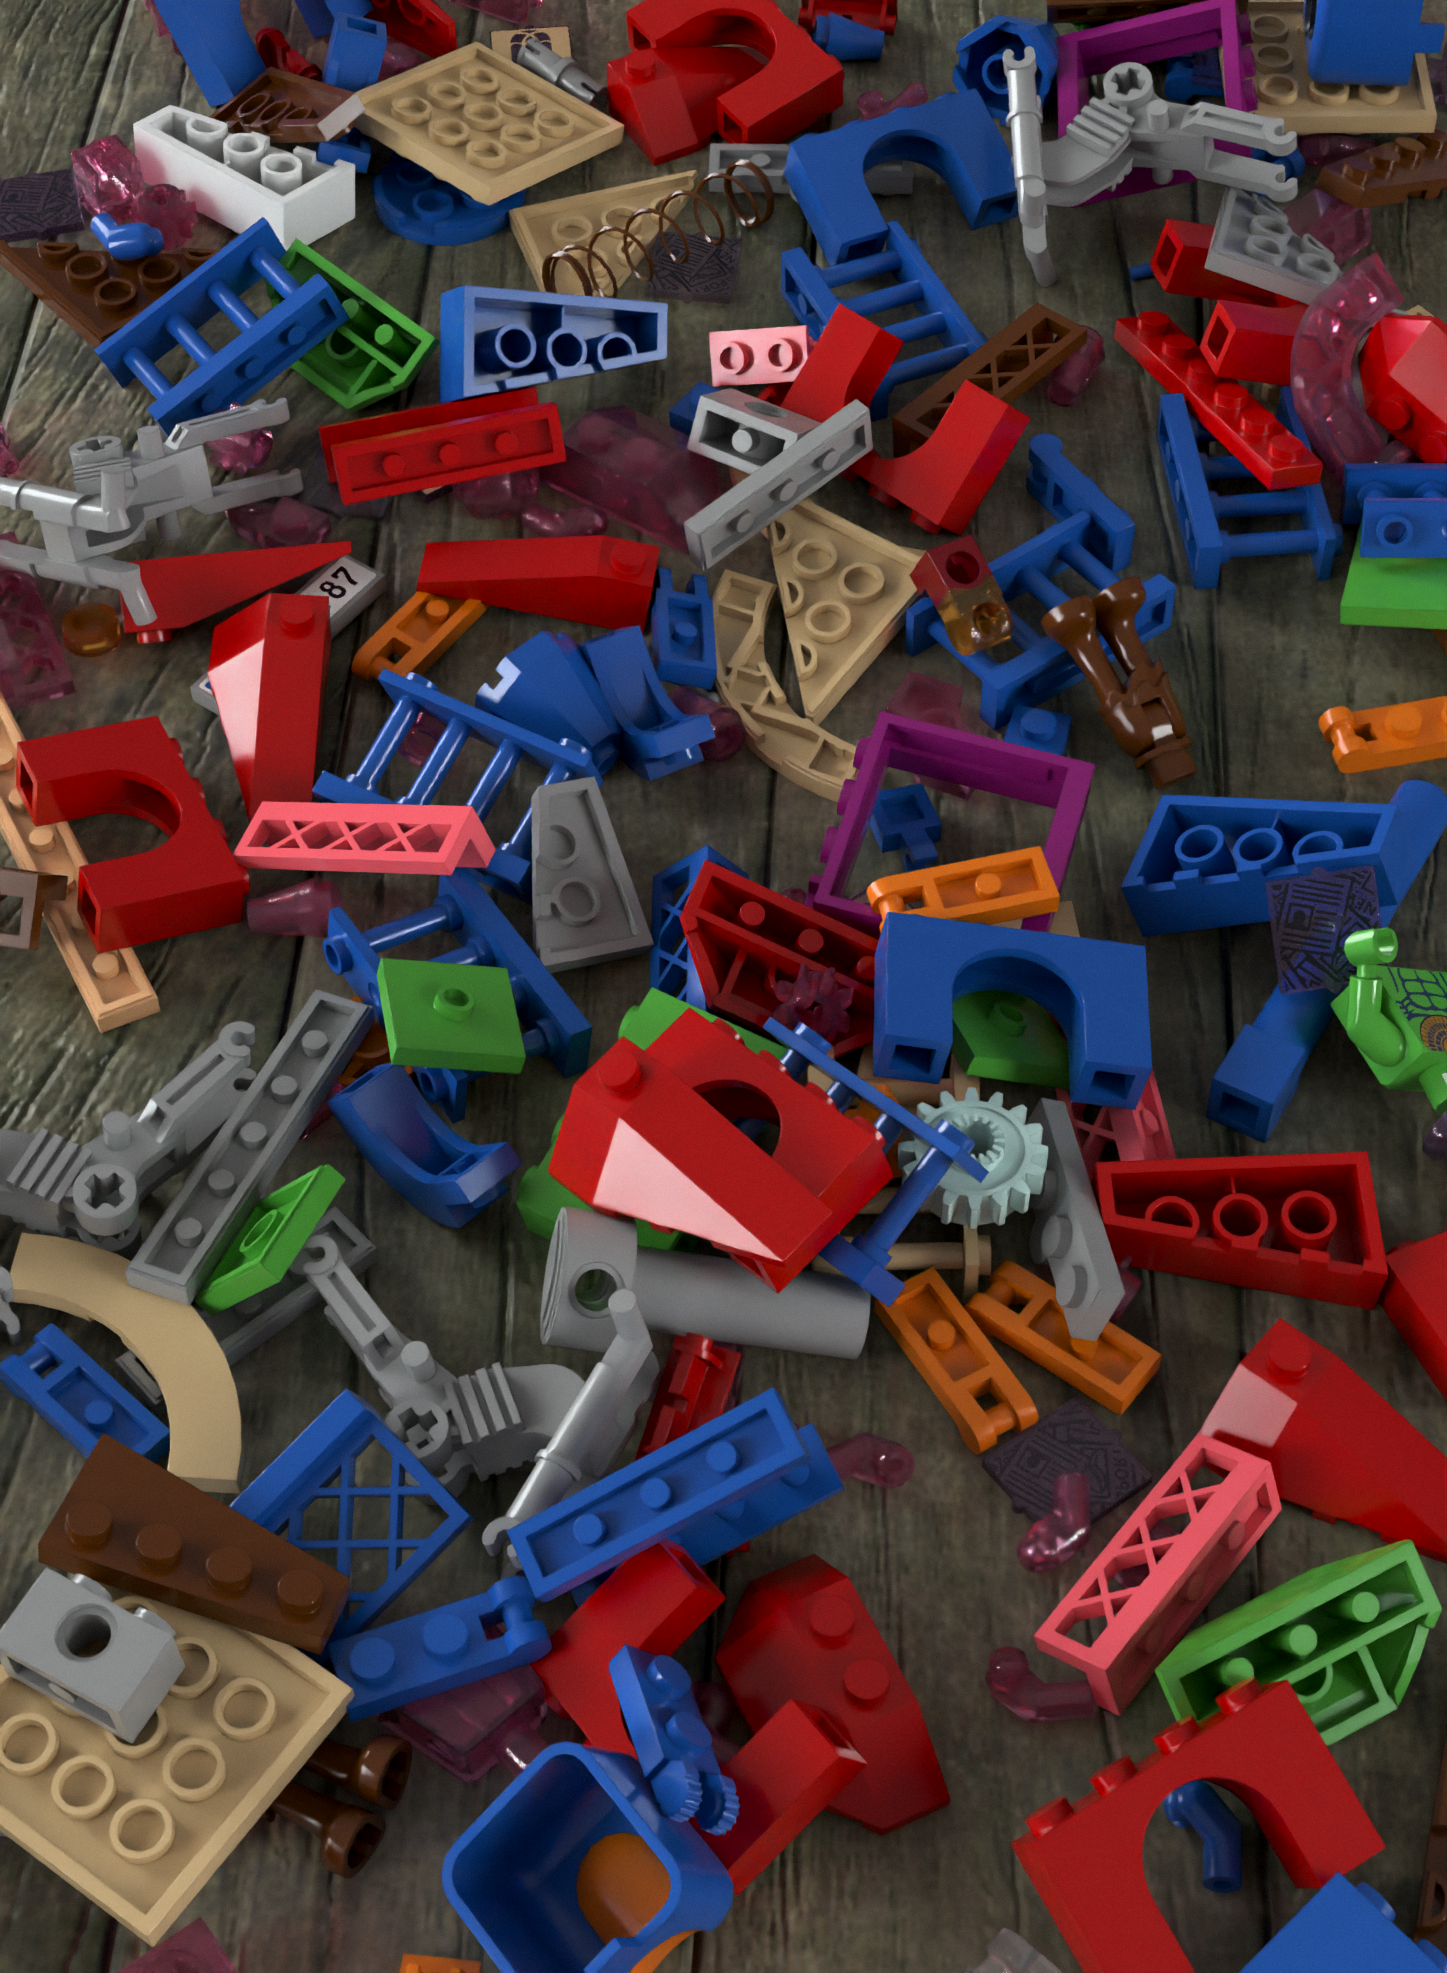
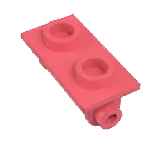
M808 325L709 332L713 387L794 382L817 341H814L809 336Z

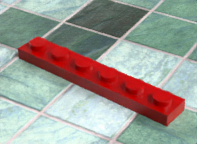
M1144 311L1136 317L1119 318L1116 320L1114 339L1170 394L1183 393L1187 410L1269 490L1320 483L1323 462L1301 440L1285 428L1272 413L1268 412L1252 397L1247 389L1232 378L1217 377L1196 342L1170 320L1168 315L1158 311Z

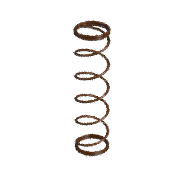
M739 159L730 164L725 173H711L704 177L697 186L695 193L684 190L675 191L668 195L660 211L653 208H641L632 213L626 222L625 230L617 226H605L596 231L590 240L589 248L581 245H567L559 251L546 256L542 265V279L545 290L549 293H557L555 268L558 260L561 258L568 262L578 274L585 296H593L592 281L597 292L602 297L616 298L618 287L612 270L599 255L592 251L593 244L600 235L607 231H617L624 234V252L627 263L638 279L648 283L652 281L654 275L652 259L640 240L628 232L629 226L636 217L643 213L659 215V233L664 248L675 262L685 264L688 262L690 255L687 239L676 222L664 213L670 200L682 195L694 197V215L702 236L712 245L719 246L723 244L725 238L724 226L713 206L699 195L704 184L713 178H724L726 198L737 219L749 228H754L768 221L772 216L775 202L772 186L765 173L757 165L749 160ZM737 166L746 167L758 177L765 190L767 210L762 218H759L758 206L753 195L745 185L732 177V173ZM731 181L740 186L750 198L755 210V218L746 214L739 206L733 194ZM698 199L714 214L720 226V240H712L704 231L698 215ZM663 218L670 222L680 234L685 245V258L679 259L671 252L663 232ZM627 236L636 242L649 263L650 274L646 278L638 273L631 261ZM569 250L587 252L591 281L579 261L567 253ZM591 255L608 272L613 284V295L608 296L600 289L593 273ZM552 260H553V264H552V268H551V276H550V265H551Z

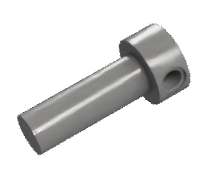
M563 1207L555 1222L542 1291L540 1314L542 1345L606 1354L618 1334L608 1306V1300L614 1292L627 1289L636 1295L649 1332L684 1337L687 1332H691L713 1341L857 1360L861 1354L869 1324L871 1294L846 1275L803 1269L777 1294L733 1259L637 1245V1225L634 1217L619 1214L617 1218L593 1210ZM591 1269H601L599 1281L593 1288L584 1292L575 1291L577 1280L583 1273Z

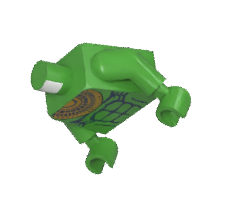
M1386 927L1352 933L1345 941L1344 950L1349 962L1357 967V975L1350 976L1349 986L1330 1003L1333 1011L1346 1029L1349 1039L1357 1046L1380 1084L1389 1090L1425 1092L1436 1115L1447 1116V972L1377 965L1389 963L1397 955L1398 941L1394 930Z

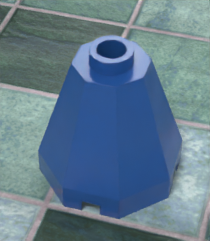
M996 15L958 41L956 54L960 52L958 64L954 67L952 81L959 93L976 88L991 117L1002 120L999 124L1006 126V117L1010 113L1008 82L1003 65L1004 51L1011 49L1014 52L1015 60L1020 61L1025 58L1024 49L1028 46L1033 47L1037 63V71L1035 73L1036 95L1040 97L1042 108H1044L1051 101L1058 71L1057 36L1060 35L1053 23L1032 17Z
M541 631L506 655L495 669L503 677L495 689L485 682L476 694L475 708L554 742L559 743L561 738H568L581 744L592 753V761L600 776L606 774L620 757L621 753L618 749L622 739L621 729L580 646L565 632H558L556 637L551 631Z

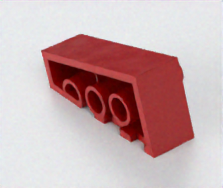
M1368 1151L1096 1162L1091 1187L1116 1264L1374 1310L1388 1277V1269Z

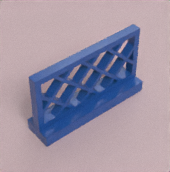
M345 1389L228 1506L277 1536H280L288 1528V1540L286 1541L303 1551L338 1550L337 1571L349 1577L350 1581L352 1550H388L387 1580L375 1592L350 1593L349 1590V1598L334 1626V1634L328 1639L321 1655L295 1647L306 1656H311L310 1659L326 1670L332 1665L327 1644L364 1632L475 1519L385 1424V1419L366 1399L348 1389ZM377 1439L392 1454L391 1486L354 1487L356 1458ZM405 1469L421 1486H405ZM341 1474V1487H328ZM390 1497L389 1539L352 1540L354 1498ZM404 1497H432L449 1515L427 1539H403ZM316 1498H340L338 1540H302L303 1512ZM402 1550H415L402 1564ZM350 1603H363L349 1617Z

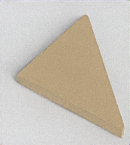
M691 170L508 210L510 227L540 292H546L542 279V265L546 256L559 251L567 245H581L589 248L590 240L596 231L605 226H617L625 230L626 222L632 213L641 208H653L660 211L667 196L675 191L688 190L695 193L699 185V174L697 170ZM682 195L670 200L664 213L674 220L692 196ZM643 213L636 217L628 232L640 240L648 252L661 237L659 233V215L654 213ZM663 218V232L671 224L665 218ZM607 231L597 238L593 244L592 251L599 255L610 267L619 289L632 273V270L627 263L624 252V234L617 231ZM627 236L629 255L636 268L645 255L636 242ZM569 250L567 253L579 261L591 281L587 252ZM591 255L593 273L600 289L608 296L613 295V284L608 272ZM560 258L555 268L557 293L585 296L578 274L568 262ZM552 260V263H551V265H550V276H551V268H552L553 260ZM591 281L593 296L602 297Z
M803 499L766 526L805 718H809L813 723L819 725L906 624L907 609L920 599L929 597L928 593L920 595L909 576L922 557Z

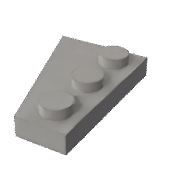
M595 776L538 786L531 797L533 952L550 973L646 954L654 945Z

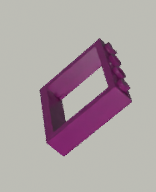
M1207 0L1057 36V51L1059 54L1058 139L1067 134V125L1069 123L1073 124V119L1077 114L1081 115L1083 107L1085 105L1089 106L1090 76L1107 73L1111 68L1121 63L1135 62L1145 64L1222 45L1226 107L1248 113L1258 110L1254 80H1248V78L1256 76L1251 45L1246 46L1254 43L1249 13L1240 14L1237 0ZM1213 138L1215 150L1253 159L1252 147ZM1132 167V171L1128 175H1124V180L1120 185L1116 184V189L1113 192L1104 189L1089 200L1071 206V208L1200 179H1197L1188 170L1173 169V179L1169 183L1161 185L1154 182L1152 168Z
M879 711L871 737L863 736L862 739L858 740L853 768L859 769L856 780L846 778L843 783L837 805V815H841L843 818L839 828L829 826L826 831L820 855V862L826 863V867L822 876L812 874L804 905L879 940L881 934L879 926L883 921L882 916L876 914L870 905L844 899L888 767L1055 808L1056 811L1043 854L1059 895H1061L1087 807L1095 764ZM1055 912L1023 918L1020 929L1050 933Z

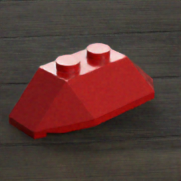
M1386 312L1378 318L1357 355L1366 413L1424 463H1447V325L1438 317L1397 315L1396 313Z
M705 859L679 918L709 1009L772 1038L774 1037L762 1028L769 1017H772L792 1032L798 1023L801 1022L834 1047V1060L873 1044L875 952L879 940Z
M812 1554L750 1581L715 1655V1665L751 1735L754 1736L791 1698L820 1707L867 1763L824 1810L861 1822L862 1827L881 1836L950 1805V1796L919 1703L849 1577L816 1554Z

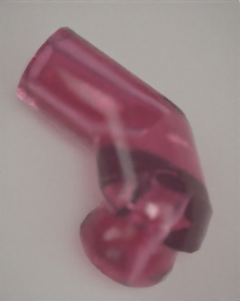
M1064 1473L1055 1477L1053 1481L1054 1510L1031 1526L1025 1533V1536L1021 1537L1017 1542L1016 1555L1020 1564L1026 1570L1040 1573L1047 1569H1054L1083 1549L1090 1539L1089 1480L1086 1476L1079 1473Z

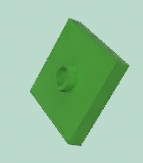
M381 958L376 975L391 1065L521 1074L526 1055L507 968Z
M1002 990L973 992L964 995L952 1003L953 1043L951 1051L965 1075L1070 1090L1068 1044L1043 1006L1020 994Z
M329 1164L321 1165L258 1200L197 1293L194 1302L211 1316H214L280 1282L346 1179Z

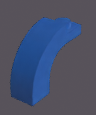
M337 11L321 82L352 92H357L376 84L387 45L386 23ZM353 127L351 131L337 140L311 142V150L316 151V161L334 166V163L340 159L355 164V172L366 173L371 156L370 137L362 134L356 127Z
M639 625L622 627L578 644L621 729L622 739L618 749L621 753L620 757L635 774L644 780L652 781L704 761L699 744L716 737L708 714L687 715L673 704L657 676Z
M391 1063L377 1065L325 1102L350 1140L375 1171L415 1209L430 1219L448 1227L461 1228L511 1190L504 1178L522 1165L508 1142L476 1145L464 1140L452 1131L432 1110L402 1065H391Z

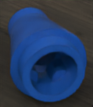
M830 12L828 17L817 15L812 41L827 55L832 54L838 61H880L884 43V31L872 29Z

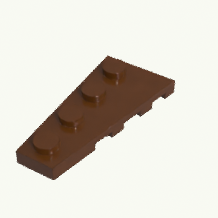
M269 67L213 113L210 118L228 123L229 133H251L254 131L269 136L270 143L328 142L329 140H337L351 131L355 125L353 120L366 109L355 92Z
M1437 129L1434 130V133H1414L1399 137L1383 145L1372 147L1370 150L1357 155L1346 157L1344 160L1321 168L1315 188L1358 209L1404 203L1407 195L1420 197L1424 200L1438 198L1441 188H1447V134Z
M102 1433L38 1543L40 1563L73 1574H82L92 1580L321 1655L349 1598V1577L105 1433Z

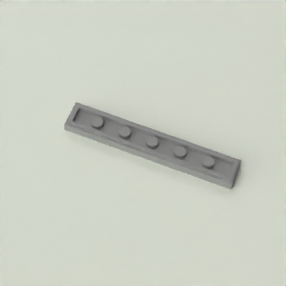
M315 989L126 1268L125 1272L129 1286L190 1306L375 1022L373 1006Z

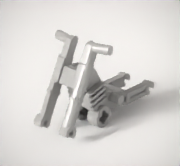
M1031 46L1024 49L1025 58L1020 61L1015 60L1014 52L1011 49H1006L1003 53L1010 113L1006 117L1007 128L1011 127L1013 151L1011 162L1014 167L1018 211L1023 230V243L1036 281L1042 287L1051 286L1057 280V274L1046 241V227L1048 226L1047 204L1061 207L1075 206L1089 200L1104 189L1113 192L1116 189V184L1120 185L1124 180V175H1128L1132 171V167L1152 168L1154 182L1161 185L1167 184L1173 179V169L1188 170L1197 179L1264 194L1276 202L1290 201L1298 194V180L1296 178H1290L1285 182L1284 165H1276L1214 149L1213 138L1266 150L1274 156L1289 155L1297 148V133L1290 131L1284 135L1283 118L1273 119L1202 101L1193 106L1167 102L1155 94L1152 74L1148 68L1135 62L1121 63L1111 68L1104 77L1105 98L1099 100L1092 97L1089 101V106L1085 105L1081 110V115L1077 114L1075 116L1073 124L1069 123L1067 125L1066 135L1054 141L1042 142L1040 123H1043L1041 99L1036 95L1035 73L1037 71L1035 50ZM1131 86L1136 87V88H1139V89H1135V88H1134V89L1129 90ZM1129 90V92H1128L1127 95H1124V94H1120V93H1119V92L1125 93V92H1127V91Z
M279 398L275 403L266 405L265 399H259L250 405L178 423L164 443H162L158 426L153 425L139 428L137 436L140 450L124 451L121 439L115 436H98L81 440L69 448L76 492L40 485L38 482L31 480L19 481L0 477V505L9 506L12 510L23 509L33 511L34 519L40 520L46 550L11 543L8 540H0V572L11 570L29 574L36 579H52L97 590H105L108 587L118 589L135 624L143 626L152 623L157 619V615L141 581L140 566L112 559V557L103 554L121 549L131 543L147 541L146 521L154 518L156 519L161 540L166 541L179 538L182 534L177 510L188 506L206 516L264 499L286 497L301 492L304 487L299 468L290 470V473L286 475H280L279 470H272L212 487L203 443L266 426L285 423L290 419L287 399Z
M236 1021L226 1025L221 1030L219 1039L149 1100L145 1109L130 1118L122 1111L109 1112L103 1118V1134L81 1147L71 1140L68 1142L64 1141V1137L55 1133L50 1135L49 1130L42 1127L37 1134L0 1129V1214L12 1216L13 1222L18 1224L22 1222L33 1231L38 1229L42 1235L68 1239L69 1236H74L79 1239V1242L102 1248L132 1261L142 1245L141 1224L138 1214L141 1202L173 1175L179 1174L213 1142L246 1093V1091L240 1092L237 1090H248L255 1080L256 1072L246 1068L251 1064L250 1048L246 1045H253L255 1043V1027L244 1021ZM124 1231V1238L121 1241L109 1236ZM96 1235L109 1237H106L101 1243H99L97 1241ZM0 1265V1331L8 1334L11 1345L17 1346L22 1342V1333L19 1319L9 1306V1302H12L14 1299L12 1277Z
M314 1235L309 1237L304 1244L312 1259L323 1258L318 1262L311 1260L303 1265V1270L309 1282L315 1285L329 1304L325 1307L324 1312L330 1324L336 1327L371 1375L382 1399L392 1409L384 1421L385 1424L432 1473L443 1466L445 1467L447 1473L438 1479L456 1498L464 1491L472 1472H476L480 1482L489 1479V1475L493 1473L497 1476L505 1473L506 1468L512 1466L515 1469L522 1466V1462L529 1460V1462L535 1461V1467L506 1515L492 1521L483 1532L482 1542L490 1556H496L501 1551L502 1545L507 1541H511L507 1530L607 1477L638 1426L636 1419L648 1400H655L662 1379V1373L657 1357L651 1351L653 1345L636 1295L630 1290H618L608 1300V1306L618 1334L602 1361L595 1365L586 1382L573 1370L556 1364L502 1368L500 1362L492 1364L493 1368L486 1370L484 1367L476 1370V1374L469 1377L466 1374L457 1379L433 1359L425 1343L411 1341L390 1323L344 1263L342 1254L333 1239L325 1235ZM405 1469V1485L421 1486ZM414 1497L424 1504L439 1505L432 1497ZM511 1544L507 1547V1554L511 1561L503 1569L501 1580L512 1576L526 1577L515 1549ZM536 1599L534 1607L540 1606L543 1602Z

